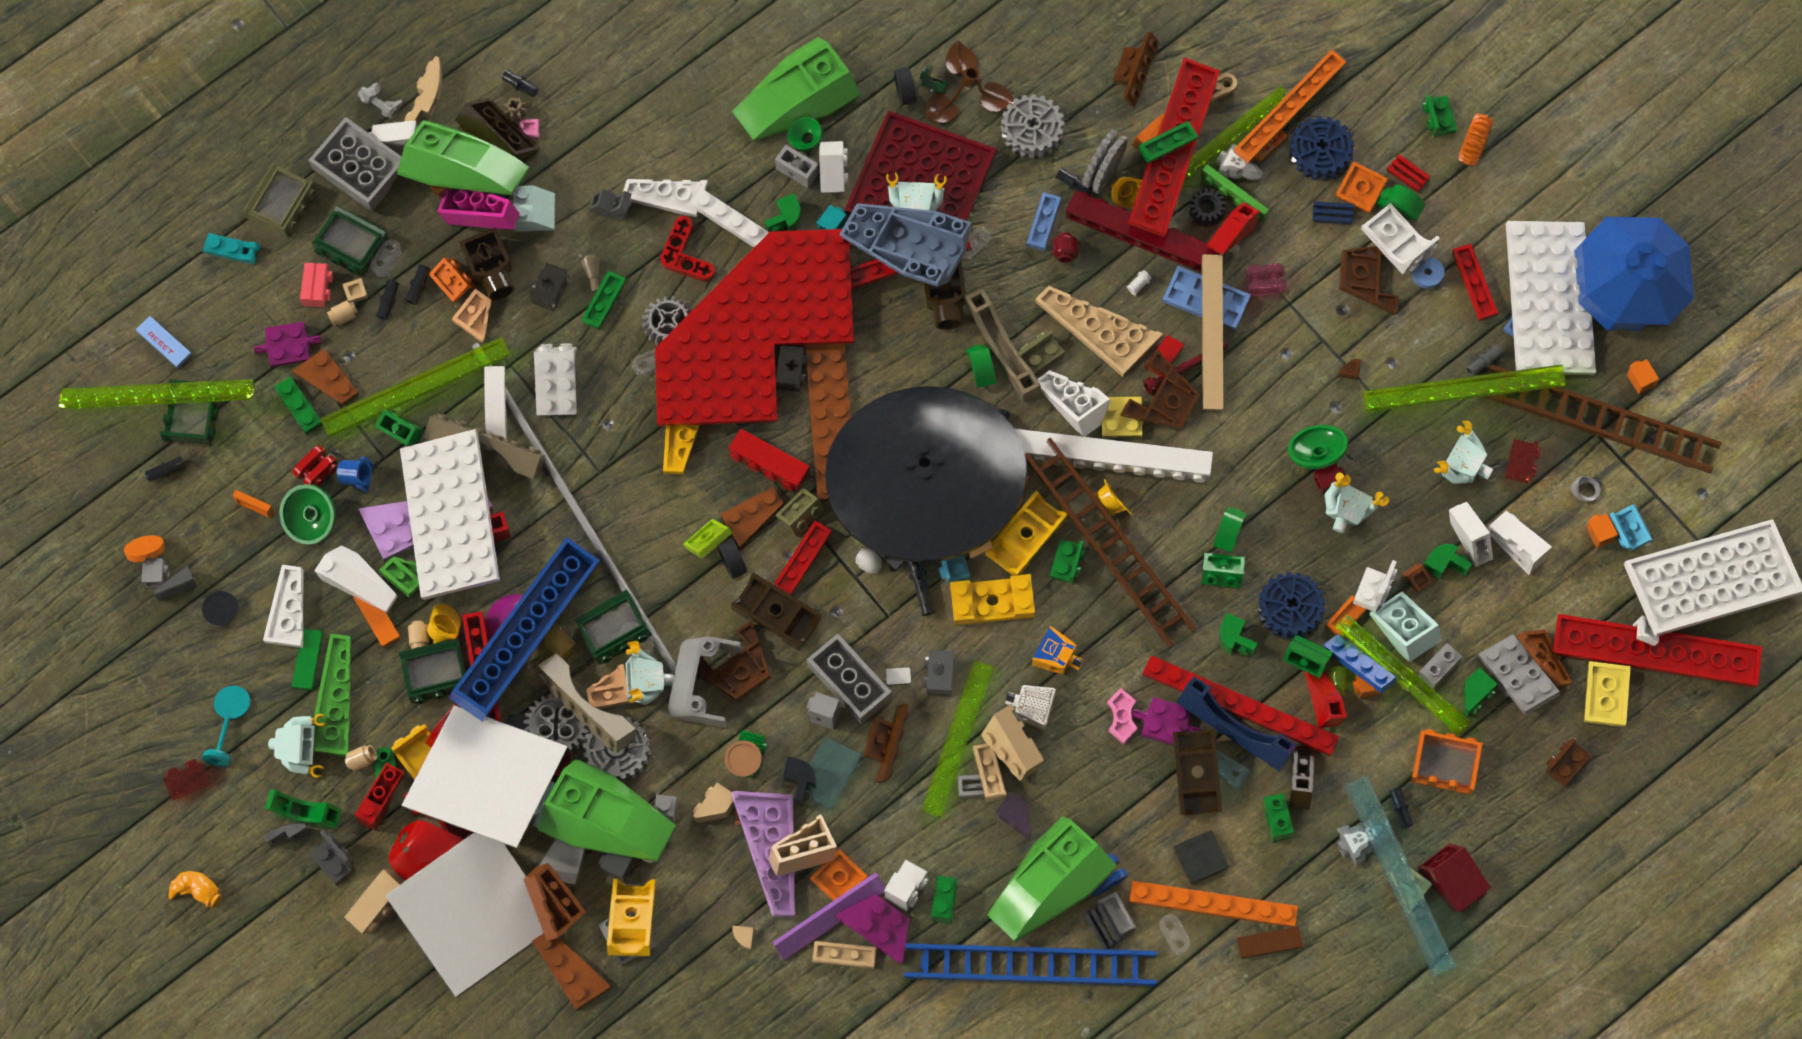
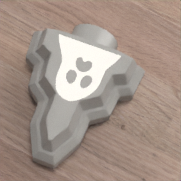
M1234 143L1228 152L1221 151L1216 165L1220 167L1218 172L1225 178L1235 180L1242 177L1247 180H1260L1262 178L1263 172L1257 165L1251 162L1247 164L1233 152L1237 146Z
M1346 825L1337 828L1341 841L1337 842V846L1343 857L1349 856L1357 866L1365 861V856L1372 852L1373 845L1380 842L1387 831L1383 825H1372L1367 828L1359 825L1355 827Z

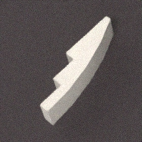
M484 367L486 434L492 435L496 433L504 436L503 440L507 441L505 367ZM486 445L487 450H493V448Z

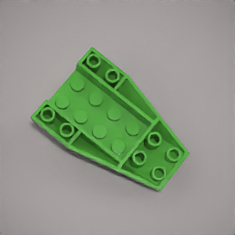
M817 37L786 56L732 113L751 139L757 141L789 130L792 123L800 118L810 117L819 120L830 116L859 98L861 93L850 71L830 44Z
M423 120L404 146L397 174L431 186L512 195L529 171V167L509 153L468 132Z
M575 759L563 769L543 807L538 831L573 847L658 862L677 826L613 775Z
M1062 816L1033 844L991 908L988 917L1011 939L1017 942L1089 897L1118 866L1072 820Z

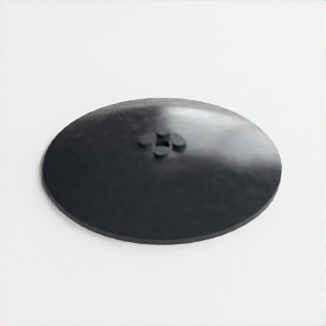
M936 386L912 387L891 392L873 400L858 410L844 424L835 437L828 454L825 471L828 499L832 510L843 527L856 540L873 551L891 558L911 562H934L952 559L972 552L988 543L1007 526L1015 515L1024 495L1027 477L1024 449L1019 436L1009 421L989 403L974 395L952 388ZM923 461L931 463L928 467L920 466V463Z

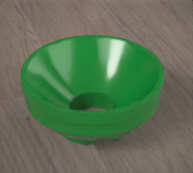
M803 117L796 120L790 126L787 135L788 141L798 151H811L820 144L823 131L817 120ZM806 135H813V140L810 143L803 142Z

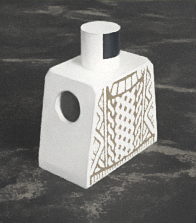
M1023 685L1020 695L1008 692L1005 704H1012L1016 707L1015 717L1045 731L1056 689Z

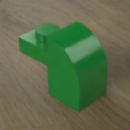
M1395 184L1394 188L1384 187L1376 202L1379 208H1385L1391 203L1405 219L1418 220L1426 205L1415 192Z
M792 193L776 200L780 215L764 221L766 231H783L785 228L788 231L797 230L801 223V210L795 194Z
M984 344L974 345L966 349L977 388L996 384L993 363L988 347Z
M1228 507L1221 520L1213 546L1232 553L1247 513L1237 508Z
M1443 544L1436 547L1430 553L1424 566L1428 573L1441 579L1448 567L1466 576L1470 571L1472 563L1465 556H1458L1456 554L1458 546Z
M1227 613L1219 633L1221 647L1230 655L1235 648L1242 655L1253 656L1258 643L1240 636L1246 621Z

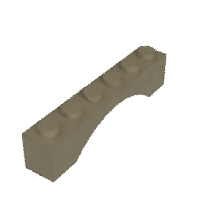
M983 288L966 296L965 306L1022 402L1024 403L1039 395L1041 391L1040 383L1031 368L1024 362L1013 346Z
M441 413L430 416L423 439L431 441L475 429L478 432L479 443H483L500 453L511 465L514 472L532 479L539 477L546 456L540 453V449L535 447L527 449L522 447L521 442L515 440L508 442L503 440L504 436L496 433L492 435L486 434V430L474 426L473 429L467 427L468 423L456 420V422L448 420L449 416Z
M557 653L537 665L538 681L542 685H546L552 695L556 698L558 697L568 710H572L581 723H585L595 736L598 735L607 748H611L617 754L635 741L636 728L623 716L601 711L591 706L578 694L571 681L569 665Z

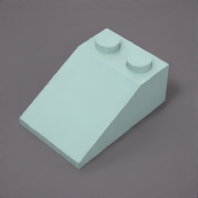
M1403 592L1385 602L1383 607L1379 606L1376 612H1370V616L1391 644L1409 662L1442 641L1439 625Z

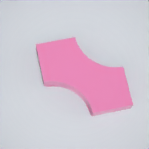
M1120 688L1107 702L1114 716L1109 733L1125 745L1138 731L1131 718V711L1136 700Z

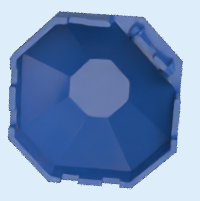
M1606 217L1574 250L1578 266L1576 268V279L1580 290L1578 303L1607 331H1616L1617 329L1641 331L1646 325H1669L1694 299L1689 245L1661 218Z

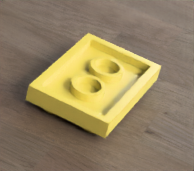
M1589 661L1584 712L1585 723L1618 727L1626 726L1631 666Z

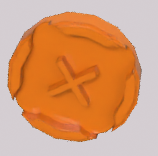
M155 535L139 537L124 547L126 558L132 562L146 561L145 558L148 557L154 559L165 550L163 539Z

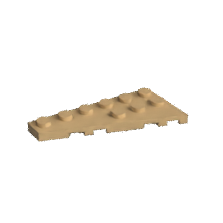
M1048 286L1035 299V302L1122 377L1163 337L1161 332H1154L1147 329L1144 325L1135 324L1118 314L1101 307L1092 306L1087 301H1080L1071 297L1070 294Z

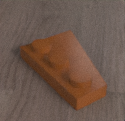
M1545 629L1526 631L1517 635L1556 688L1567 687L1572 684L1559 656L1552 654L1553 644Z

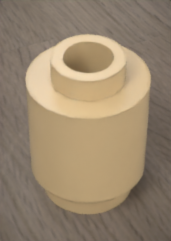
M346 300L330 308L331 311L327 312L333 326H340L356 318L355 313L358 311L353 302L349 303Z
M414 621L408 626L409 646L411 649L430 644L429 634L427 633L428 625L424 624V621Z
M363 745L348 752L345 763L349 769L356 772L373 764L377 759V754L371 745Z

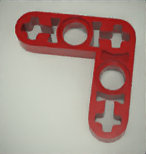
M681 216L676 219L660 257L661 264L667 270L703 282H709L715 277L714 266L709 262L683 254L692 233L693 225L689 217ZM684 223H687V227H684V229H683V231H682L683 235L680 234V232H681V226H680V225H683ZM674 239H680L682 244L679 247H674L671 242ZM671 251L674 252L672 255L673 261L667 263L666 259L670 258ZM685 262H691L693 267L690 270H685L682 268V265ZM709 269L710 273H707L706 276L703 275V271Z

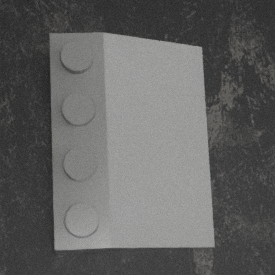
M345 117L312 155L309 163L312 170L373 212L395 181L402 156Z

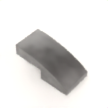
M291 824L274 829L264 834L263 837L268 845L272 847L286 837H289L293 843L310 833L305 824Z

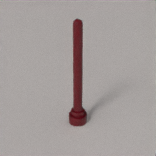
M1223 341L1224 350L1228 347V343L1226 341ZM1202 353L1174 369L1178 374H1181L1202 362ZM1161 375L1158 378L1149 377L1143 381V385L1150 395L1157 391L1164 376Z

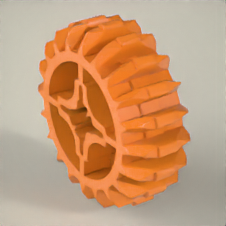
M1479 113L1474 116L1459 154L1460 162L1468 166L1477 165L1493 126L1492 118Z

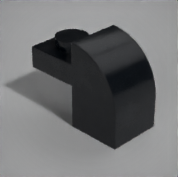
M787 757L783 779L784 782L798 784L794 801L796 805L803 806L804 801H808L811 788L808 787L816 788L815 772L806 761Z

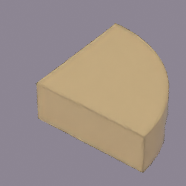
M733 925V934L737 942L744 948L751 949L754 928Z

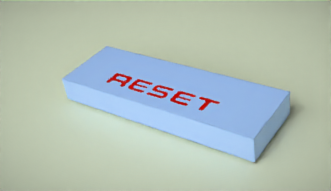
M151 316L136 329L145 340L176 368H179L192 356L190 351Z

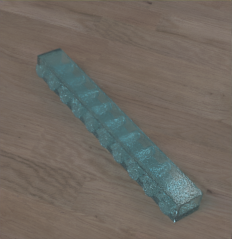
M1366 775L1348 783L1344 788L1433 978L1453 970L1456 967L1455 962L1368 776Z

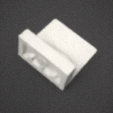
M1392 561L1386 574L1367 567L1353 604L1376 612L1378 606L1383 607L1391 589L1392 581L1397 573V569L1394 568L1396 561Z

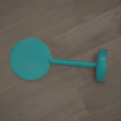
M239 686L223 688L214 699L216 713L221 718H224V723L217 748L207 749L202 755V760L212 766L228 767L230 765V756L221 751L229 721L242 717L250 707L248 692Z

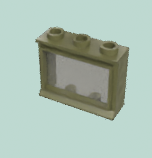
M272 163L245 207V216L248 220L288 237L290 232H294L299 217L305 214L308 202L315 197V185L313 181L306 180Z

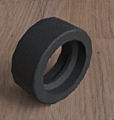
M904 67L894 70V81L901 105L917 102L916 89L910 68Z
M730 538L720 543L717 549L731 578L735 579L747 573L744 560L733 539Z

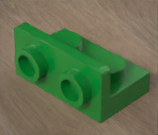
M1430 94L1426 95L1424 102H1422V109L1424 114L1427 113L1428 130L1432 131L1433 137L1456 133L1457 127L1448 95L1431 98Z
M1060 539L1050 579L1070 584L1074 583L1075 578L1079 579L1081 567L1078 566L1079 561L1084 560L1086 548H1083L1084 541H1079L1078 544Z
M1204 553L1201 583L1205 585L1242 588L1245 557Z

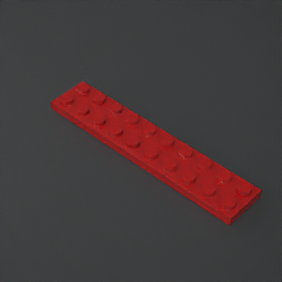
M1186 57L1183 58L1157 136L1189 121L1199 137L1220 70ZM1197 140L1147 164L1127 224L1165 237Z
M1558 614L1552 654L1757 688L1762 647L1675 632L1659 635V642L1653 646L1637 639V626Z

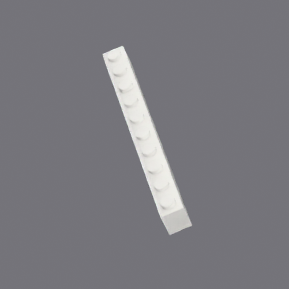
M1014 429L1019 436L1025 455L1028 453L1034 462L1042 464L1049 458L1056 456L1047 444V439L1051 437L1070 464L1075 468L1092 467L1097 471H1104L1105 469L1113 470L1116 473H1125L1126 471L1133 472L1139 476L1151 474L1157 478L1168 476L1176 480L1193 479V481L1199 483L1209 481L1213 452ZM1060 460L1054 464L1056 466H1064Z

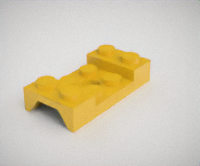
M1035 491L992 542L993 548L986 551V556L1011 575H1021L1043 545L1067 521L1068 514L1056 510L1043 499L1039 492ZM1024 529H1029L1033 534L1031 537L1025 538L1021 535V532Z
M1031 574L1010 576V579L970 583V580L950 582L954 626L1035 617ZM989 597H996L998 603L993 606L989 605L987 599Z
M613 879L607 939L608 955L650 956L653 907L655 906L656 895L655 879H651L644 886H626L619 879ZM630 912L636 913L633 917L626 916Z

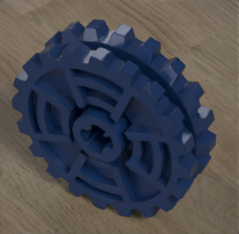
M1318 116L1316 120L1311 117L1308 118L1307 123H1300V129L1296 128L1294 130L1295 135L1291 137L1290 156L1293 157L1291 162L1292 164H1297L1296 170L1298 172L1303 171V176L1305 177L1312 176V180L1321 178L1322 181H1326L1327 177L1335 179L1337 173L1342 175L1344 173L1343 168L1348 169L1350 166L1349 162L1352 161L1354 152V141L1351 140V132L1347 133L1348 127L1346 125L1341 126L1339 120L1332 121L1331 117L1323 119L1322 116Z
M1287 572L1286 576L1280 573L1277 574V579L1271 578L1268 581L1269 584L1264 585L1258 601V613H1261L1260 621L1266 623L1265 628L1267 630H1273L1272 634L1274 636L1280 634L1281 639H1286L1288 636L1292 640L1295 635L1305 638L1307 632L1312 634L1314 628L1320 625L1325 611V599L1322 598L1323 591L1317 589V582H1310L1311 577L1306 576L1304 578L1299 572L1296 575ZM1291 604L1295 605L1292 608L1288 607V605L1290 606Z

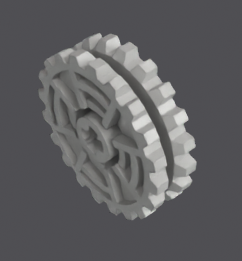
M1032 94L1029 98L1023 95L1021 100L1014 99V104L1007 106L1008 111L1003 112V120H1001L1002 139L1007 141V148L1012 147V152L1014 154L1019 152L1020 157L1023 158L1026 155L1030 159H1034L1035 156L1043 158L1045 153L1050 155L1052 148L1057 149L1059 147L1058 142H1062L1065 122H1063V113H1059V106H1053L1054 101L1051 99L1046 101L1045 96L1041 95L1040 98H1037L1036 94Z
M1114 129L1110 130L1109 134L1107 133L1087 167L1082 180L1083 186L1088 188L1093 185L1095 193L1099 194L1102 192L1124 156L1129 143V137L1123 135L1118 138V132Z
M626 717V720L636 728L635 741L617 754L611 748H607L603 740L592 732L585 735L587 743H583L585 752L583 755L587 764L613 775L622 781L623 784L627 783L628 778L636 779L637 773L642 774L644 772L643 766L649 763L647 756H651L650 742L644 728L641 729L637 721L632 723L630 717Z

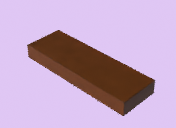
M1299 926L1237 937L1241 959L1303 948Z

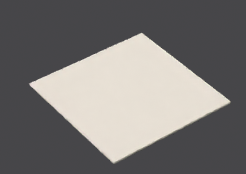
M454 706L402 806L517 848L567 746L488 717L482 722L465 709Z
M475 832L385 895L455 997L544 933L523 880L526 876L502 842Z

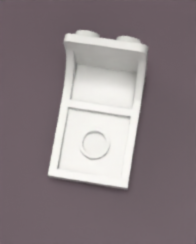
M1391 203L1361 227L1362 231L1402 275L1408 270L1410 272L1414 271L1420 265L1419 263L1422 260L1426 261L1433 255V251L1439 246L1437 244L1440 240L1439 236H1436L1431 241L1423 238Z
M571 343L560 344L558 347H553L552 344H541L534 351L537 415L577 414L575 377L577 347H572Z

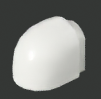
M862 547L856 556V564L865 572L875 574L882 569V559L872 549Z

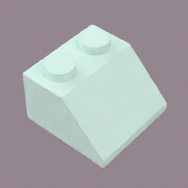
M518 186L513 192V205L520 212L514 227L515 231L555 230V193L536 186Z

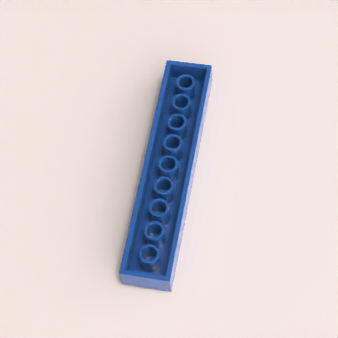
M566 537L453 689L449 699L483 722L595 570L600 560Z

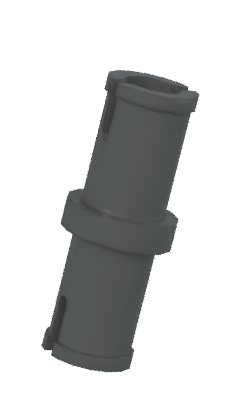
M1495 345L1485 354H1480L1476 361L1466 367L1467 373L1471 377H1475L1483 369L1491 367V363L1504 355L1502 348L1499 345Z

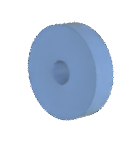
M1433 257L1426 261L1422 260L1419 263L1420 265L1412 271L1414 282L1424 289L1437 287L1443 280V265ZM1425 271H1430L1431 274L1427 275Z

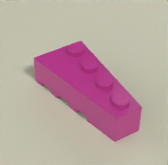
M463 189L447 190L445 192L446 196L442 198L437 211L448 225L496 227L512 230L520 214L510 200L493 194L489 195L480 191Z

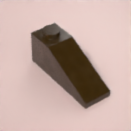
M1296 746L1294 749L1289 807L1310 809L1315 750L1312 748Z

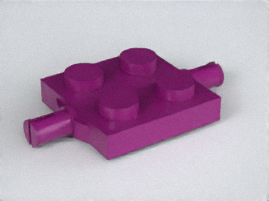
M304 321L265 328V345L254 346V353L267 352L271 367L305 362L310 359V345L322 343L321 336L309 337L306 333Z
M1155 697L1152 698L1150 707L1146 712L1134 709L1132 717L1144 720L1142 737L1173 745V732L1201 731V728L1190 725V711L1185 710L1179 704Z

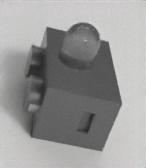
M929 650V656H925L924 668L928 669V676L923 678V688H927V695L952 696L954 651Z

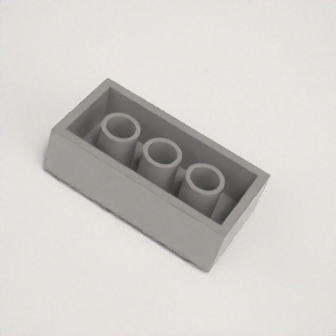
M838 633L807 659V665L861 725L892 699V692Z

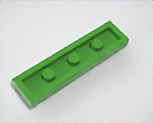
M1208 164L1203 168L1201 178L1205 184L1215 187L1223 197L1230 198L1237 207L1244 202L1259 210L1258 220L1262 223L1268 218V208Z

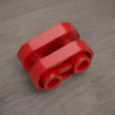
M318 445L294 467L292 474L298 479L305 477L303 484H312L320 487L323 480L337 470L338 461L332 455L325 458L326 450L321 445Z

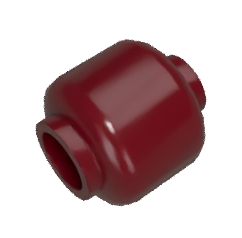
M1069 232L1060 233L1059 236L1053 239V256L1061 263L1072 262L1078 256L1077 238Z

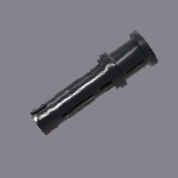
M905 561L910 572L909 579L914 582L922 616L934 614L935 611L933 610L925 580L927 572L923 569L922 562ZM921 588L923 589L926 603L924 602Z

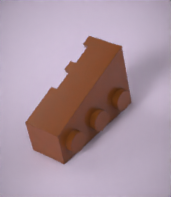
M549 863L537 866L523 879L547 941L559 938L586 912Z

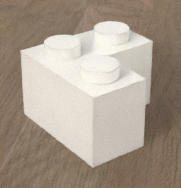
M843 141L820 142L821 192H844L845 185H848V173H844V167H847L848 160L847 148L843 147Z
M905 860L899 872L893 874L884 890L885 900L906 912L910 907L913 908L919 898L917 897L920 889L924 890L928 884L927 871Z

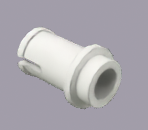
M1144 270L1138 272V276L1127 286V289L1136 296L1146 284H1150L1152 278Z

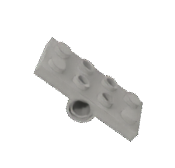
M1513 634L1479 653V659L1494 676L1501 692L1506 697L1510 696L1525 716L1560 696V691Z

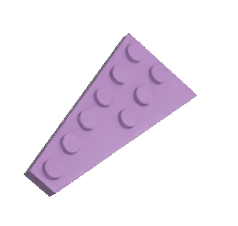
M488 499L489 511H490V510L493 509V506H492L490 500ZM407 501L358 508L384 562L414 547Z
M732 791L731 795L771 914L775 917L795 916L794 872L776 877L769 862L771 846L791 833L793 835V795Z

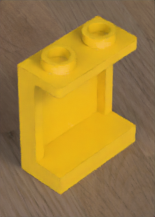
M425 724L414 727L410 731L411 734L405 738H399L391 748L414 781L431 750V747L425 744L431 734Z

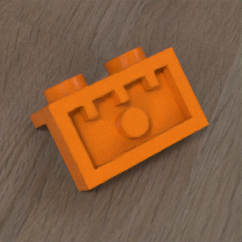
M443 258L429 275L452 302H457L468 289H474L476 285L473 282V277L460 268L461 264L456 259Z

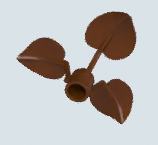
M958 40L949 49L945 59V66L953 75L962 74L961 86L951 100L945 94L932 95L926 104V117L928 120L939 124L954 120L958 114V107L953 103L965 86H978L979 92L982 93L980 103L989 112L996 113L1007 109L1009 104H1014V98L1005 87L995 82L986 83L984 90L982 89L981 80H979L980 72L976 68L977 58L971 50Z

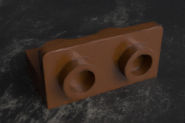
M1574 737L1570 741L1566 739L1559 748L1561 752L1557 756L1553 754L1546 763L1548 765L1546 773L1563 787L1568 785L1592 756L1575 743L1577 739Z

